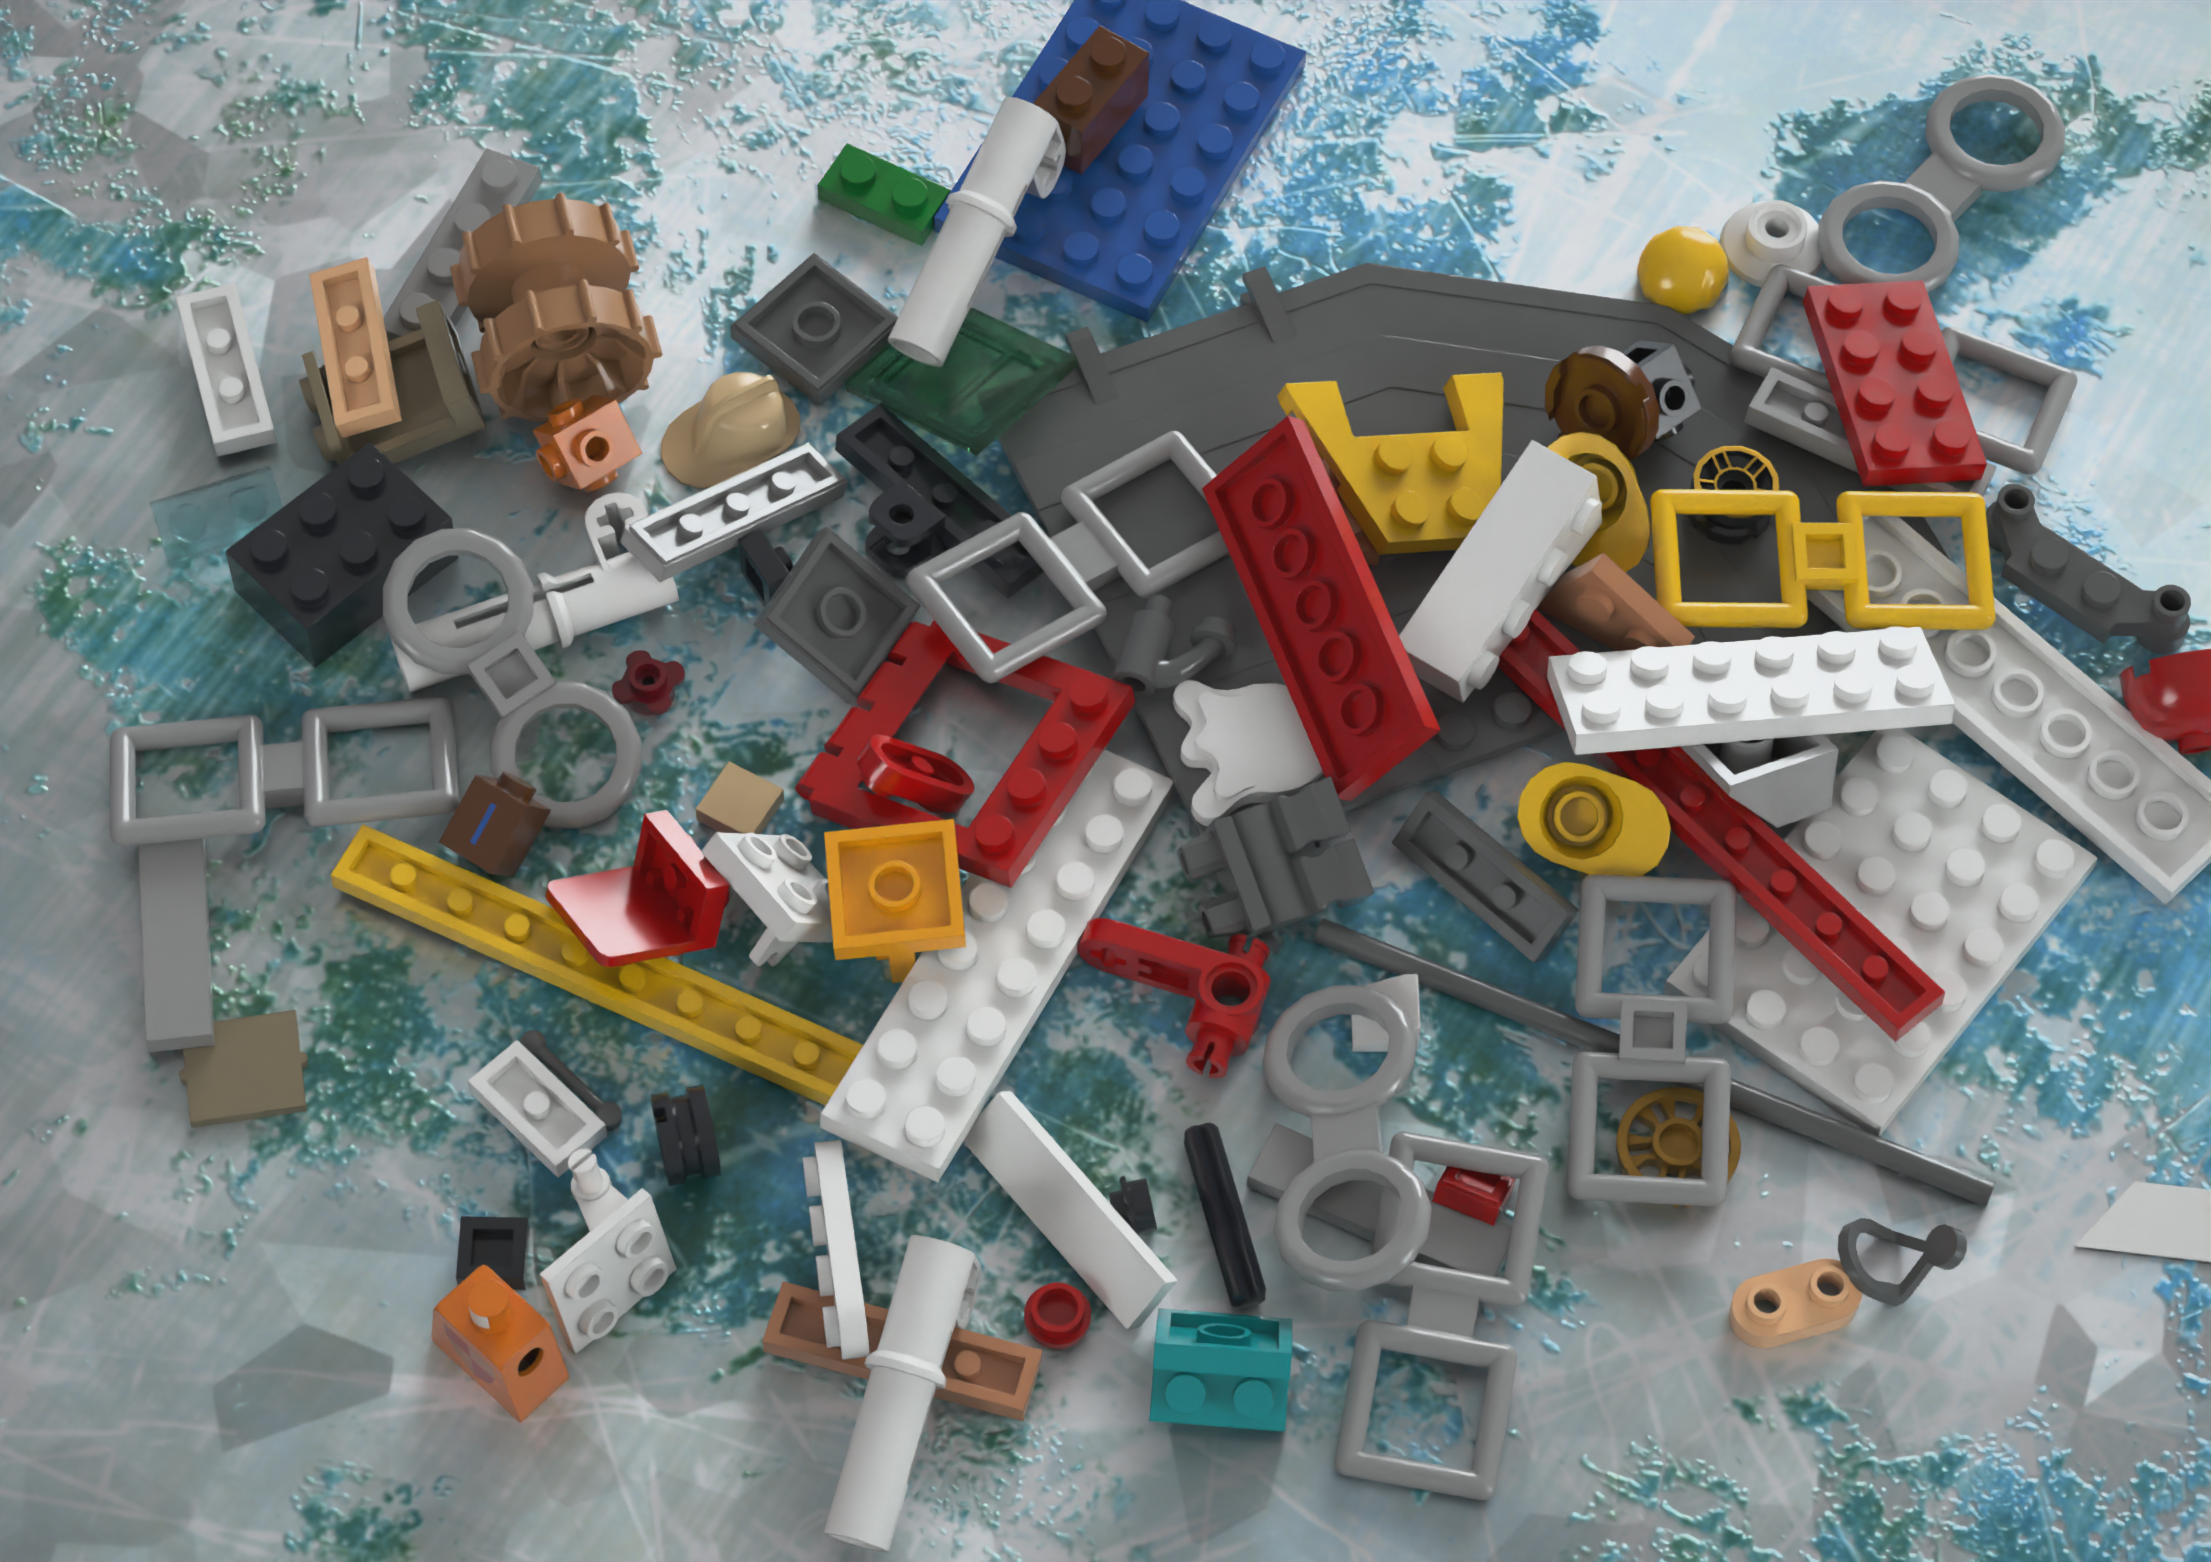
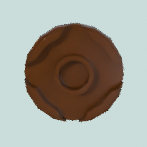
M1597 345L1579 348L1553 367L1545 384V409L1549 421L1555 418L1556 424L1561 430V433L1557 435L1558 438L1577 432L1600 435L1616 445L1629 461H1632L1651 447L1659 430L1660 408L1652 384L1635 362L1620 351Z

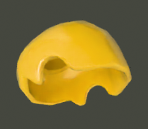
M1677 225L1656 234L1647 243L1639 258L1637 277L1644 297L1652 304L1668 306L1681 315H1687L1700 309L1712 308L1716 305L1725 286L1729 284L1728 260L1723 248L1715 237L1699 227Z

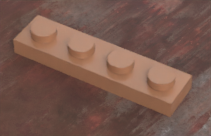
M783 1281L762 1341L763 1352L869 1380L871 1370L864 1365L866 1357L842 1360L840 1346L827 1348L822 1307L834 1306L833 1295L820 1297V1292L817 1290ZM864 1303L869 1354L878 1349L889 1309ZM954 1327L941 1369L947 1379L945 1389L935 1390L934 1398L1024 1421L1042 1363V1350Z

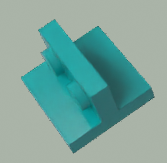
M1158 1308L1149 1421L1285 1432L1292 1363L1293 1319Z

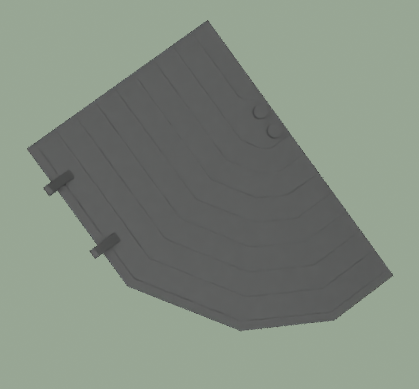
M1364 263L1279 293L1265 266L1243 273L1242 281L1248 292L1240 295V303L1242 305L1101 354L1088 326L1065 334V342L1071 352L1064 355L1066 366L979 395V405L1049 538L1078 523L1061 502V493L1065 487L1170 431L1182 433L1214 473L1218 475L1287 417L1277 398L1286 383L1336 381L1352 434L1355 437L1456 431L1443 390L1450 377L1460 374L1501 372L1504 380L1502 485L1531 440L1547 448L1558 439L1557 435L1561 433L1555 418L1549 421L1545 409V384L1553 367L1579 348L1600 345L1623 352L1639 340L1675 345L1680 359L1689 367L1695 381L1693 388L1702 409L1683 421L1684 427L1680 432L1668 439L1653 442L1649 449L1630 461L1634 467L1638 486L1648 508L1650 522V499L1652 494L1660 489H1690L1693 473L1698 461L1709 451L1722 446H1743L1759 452L1768 459L1778 474L1779 490L1792 491L1798 496L1801 523H1838L1836 501L1838 496L1846 491L1899 492L1888 486L1863 487L1859 473L1744 423L1748 406L1765 378L1732 365L1729 355L1733 345L1668 306L1373 263ZM1294 413L1291 414V415H1288V416L1297 418ZM1171 459L1093 500L1094 504L1148 569L1219 531L1209 504ZM1676 514L1682 602L1782 603L1775 515H1772L1767 529L1756 539L1750 536L1742 539L1741 544H1722L1708 539L1709 533L1700 526L1694 528L1687 514ZM1899 517L1949 559L1924 517ZM1651 529L1647 551L1639 564L1626 572V574L1656 600ZM1457 550L1383 554L1379 557L1378 565H1368L1399 635ZM1230 553L1155 594L1165 596L1173 603L1169 618L1175 624V631L1165 660L1175 659L1194 647L1190 642L1192 630L1205 617L1223 618L1232 623L1236 628L1235 637L1237 638L1238 645L1235 653L1230 657L1214 659L1188 680L1198 681L1213 689L1220 690L1239 689L1252 684L1277 683L1286 685ZM1571 563L1563 575L1577 567ZM1122 576L1093 591L1107 611L1105 621L1094 629L1114 668H1116L1133 614L1139 610H1145L1149 597L1142 598L1138 596ZM1807 599L1808 620L1800 628L1685 627L1695 636L1690 645H1699L1709 641L1724 643L1761 640L1771 636L1786 638L1823 635L1827 632L1842 629L1809 599ZM1536 608L1542 616L1581 652L1600 653L1614 651ZM1498 667L1489 682L1481 690L1474 688L1463 703L1418 677L1441 731L1352 801L1339 800L1344 812L1565 730ZM1178 685L1155 689L1154 694L1148 697L1134 696V707L1199 834L1202 835L1208 826L1200 824L1193 817L1191 804L1194 794L1210 776L1211 772L1206 768L1188 767L1181 761V746L1191 728L1175 711L1172 703L1173 694ZM1324 773L1315 782L1325 779ZM1249 803L1240 806L1239 808L1234 810L1230 815L1232 816L1238 812H1241L1245 809L1251 808L1262 803Z

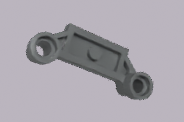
M2012 483L2001 488L1997 500L1989 506L1986 512L1989 546L1996 551L2002 552L2006 561L2001 577L2103 644L2111 636H2136L2139 643L2145 649L2156 654H2170L2182 647L2190 627L2188 612L2191 606V598L2186 590L2177 585H2164L2156 591L2141 589L2040 523L2034 509L2035 497L2028 487Z

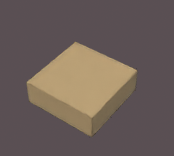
M729 761L696 807V820L720 833L761 834L783 803L784 789Z

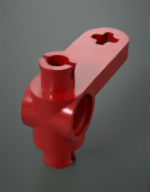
M1095 918L1087 922L1077 946V951L1080 957L1089 965L1109 974L1196 999L1185 1027L1186 1036L1194 1043L1187 1055L1186 1064L1194 1072L1203 1075L1206 1063L1210 1059L1212 1066L1209 1077H1224L1228 1071L1230 1057L1241 1056L1246 1053L1252 1036L1260 1026L1262 1007L1271 984L1269 975L1262 969L1264 962L1268 959L1270 950L1261 940L1253 937L1249 952L1246 953L1244 946L1247 941V935H1233L1228 942L1227 953H1223L1112 919ZM1225 995H1233L1244 1002L1236 1006H1227L1221 1004L1216 999Z

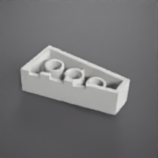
M1531 440L1399 635L1417 677L1462 703L1474 688L1481 690L1489 682L1497 668L1500 654L1511 640L1518 637L1524 630L1534 610L1603 523L1602 503L1600 502L1596 475Z

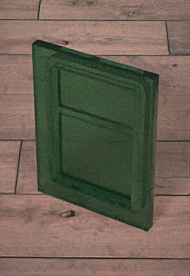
M971 307L942 367H934L916 361L899 352L888 343L843 383L847 392L875 406L881 403L895 416L977 456L1054 389L1079 364L1076 356Z

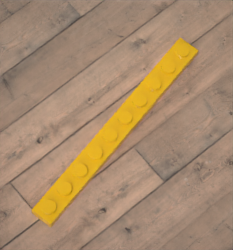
M362 824L330 874L333 887L825 1106L863 1047V1044L665 957L631 963L620 967L602 966L594 960L552 907Z

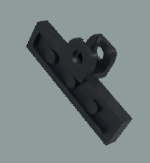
M881 403L836 435L835 451L883 491L869 508L868 521L875 527L866 538L865 552L893 577H905L912 569L940 555L942 543L951 549L1012 516ZM1020 541L971 566L973 570L1007 599L1044 573ZM894 542V545L897 547H908L909 551L902 555H895L890 553L886 546Z

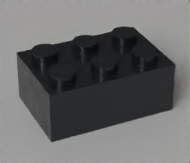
M369 442L228 548L225 553L235 592L316 668L383 616V585L394 560L416 539L441 529L454 528L452 518L378 448ZM458 555L446 556L429 563L415 577L408 596L457 560Z

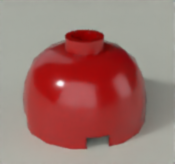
M2211 649L2181 652L2148 660L2151 673L2136 678L2133 666L2124 669L2119 674L2126 709L2131 712L2132 716L2144 730L2158 738H2162L2168 744H2177L2179 754L2181 755L2211 751Z

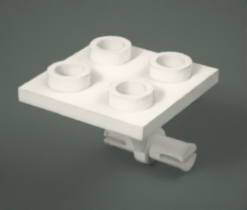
M579 1149L569 1156L568 1166L573 1174L571 1191L590 1232L539 1274L566 1345L575 1354L580 1352L591 1341L605 1336L614 1327L618 1318L643 1297L657 1292L664 1285L668 1276L676 1270L651 1195L642 1188L630 1199H627L612 1186L609 1175L598 1166L596 1155L591 1154L592 1151L589 1149Z

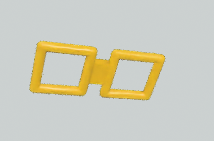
M1660 489L1651 496L1650 508L1656 601L1684 627L1800 628L1808 620L1806 590H1843L1845 619L1848 625L1855 629L1920 627L1921 629L1986 630L1992 627L1995 622L1996 615L1986 508L1983 497L1978 493L1846 491L1841 493L1836 501L1838 523H1801L1799 498L1794 492L1788 490ZM1676 514L1775 515L1782 603L1682 602ZM1863 516L1961 517L1969 605L1870 604Z

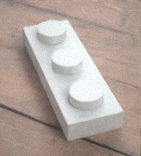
M232 283L176 296L216 457L277 443L236 284Z

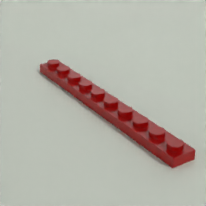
M1535 609L1524 630L1518 637L1513 638L1500 654L1497 667L1566 731L1547 678L1548 660L1550 656L1574 655L1581 651ZM1680 746L1591 754L1610 773L1633 780L1653 791L1666 808L1671 831L1723 880L1733 883L1737 893L1895 1042L1942 1005L1945 991L1755 813L1731 798Z

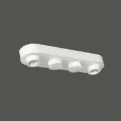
M841 1140L814 1143L815 1156L803 1157L802 1159L807 1197L820 1196L821 1205L809 1206L813 1246L826 1245L828 1255L816 1256L820 1297L833 1295L834 1306L822 1307L827 1348L840 1346L842 1360L867 1357L869 1355L867 1323Z

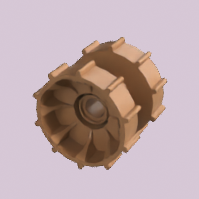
M558 193L555 199L533 201L512 207L511 204H504L501 213L486 220L473 232L465 231L462 233L464 245L460 251L459 263L452 265L450 272L459 306H469L473 316L477 319L480 332L484 333L481 339L480 350L471 353L480 393L491 394L495 404L499 406L502 419L515 416L528 421L548 422L547 413L555 406L570 399L580 398L582 402L595 394L616 399L619 404L638 389L647 390L649 388L647 377L651 372L653 360L661 357L663 354L653 317L651 315L643 316L638 304H636L633 290H626L630 274L639 270V264L630 231H620L609 203L597 206L585 201L566 199L564 193Z

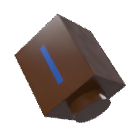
M503 771L499 779L475 774L439 843L490 874L515 877L551 809L532 799L537 791L535 787L510 773Z

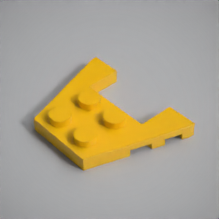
M1501 372L1460 374L1450 377L1443 387L1456 431L1355 437L1352 434L1336 381L1286 383L1277 396L1279 404L1287 416L1294 413L1298 419L1304 420L1320 458L1325 459L1341 483L1337 492L1379 555L1458 550L1501 486L1504 385Z

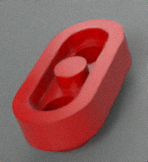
M879 734L872 736L857 757V764L862 772L861 779L874 793L886 798L895 795L916 802L927 811L935 814L959 812L975 789L974 783L967 772L953 760L942 754L889 736Z

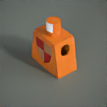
M484 1264L479 1266L433 1309L432 1341L519 1423L525 1420L569 1379L568 1370L549 1323L488 1266ZM521 1360H531L533 1362L526 1370L518 1372Z

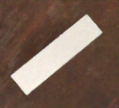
M1011 1091L998 1092L976 1119L963 1141L964 1144L1127 1330L1139 1328L1178 1280Z

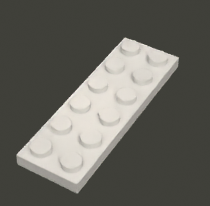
M1889 627L1885 630L1848 633L1834 631L1823 635L1786 638L1771 636L1761 640L1724 643L1709 641L1699 645L1662 648L1647 646L1636 650L1600 653L1585 651L1574 655L1550 656L1548 660L1547 678L1575 755L1952 724L1955 705L1920 627Z

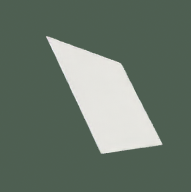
M2134 1181L2074 1246L2211 1262V1190Z

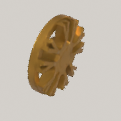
M1684 1087L1661 1088L1643 1095L1627 1109L1619 1124L1616 1137V1153L1619 1168L1622 1169V1175L1644 1176L1639 1171L1645 1166H1655L1660 1171L1657 1177H1666V1174L1669 1173L1678 1175V1178H1685L1689 1174H1694L1701 1178L1702 1130L1699 1126L1703 1124V1092ZM1675 1101L1697 1105L1694 1118L1689 1120L1676 1117ZM1656 1104L1659 1105L1666 1119L1661 1124L1651 1109ZM1731 1115L1729 1120L1728 1182L1736 1171L1741 1152L1740 1134ZM1635 1119L1650 1128L1654 1135L1641 1137L1628 1132ZM1651 1149V1153L1634 1156L1629 1154V1151ZM1673 1204V1207L1679 1208L1680 1206Z

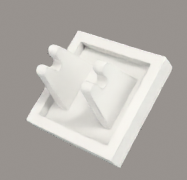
M716 832L701 850L702 854L730 884L729 902L724 908L722 920L728 916L732 922H735L751 908L767 926L749 954V958L756 966H761L766 961L772 967L777 965L798 942H833L828 879H825L811 864L812 855L799 840L787 834L765 835Z

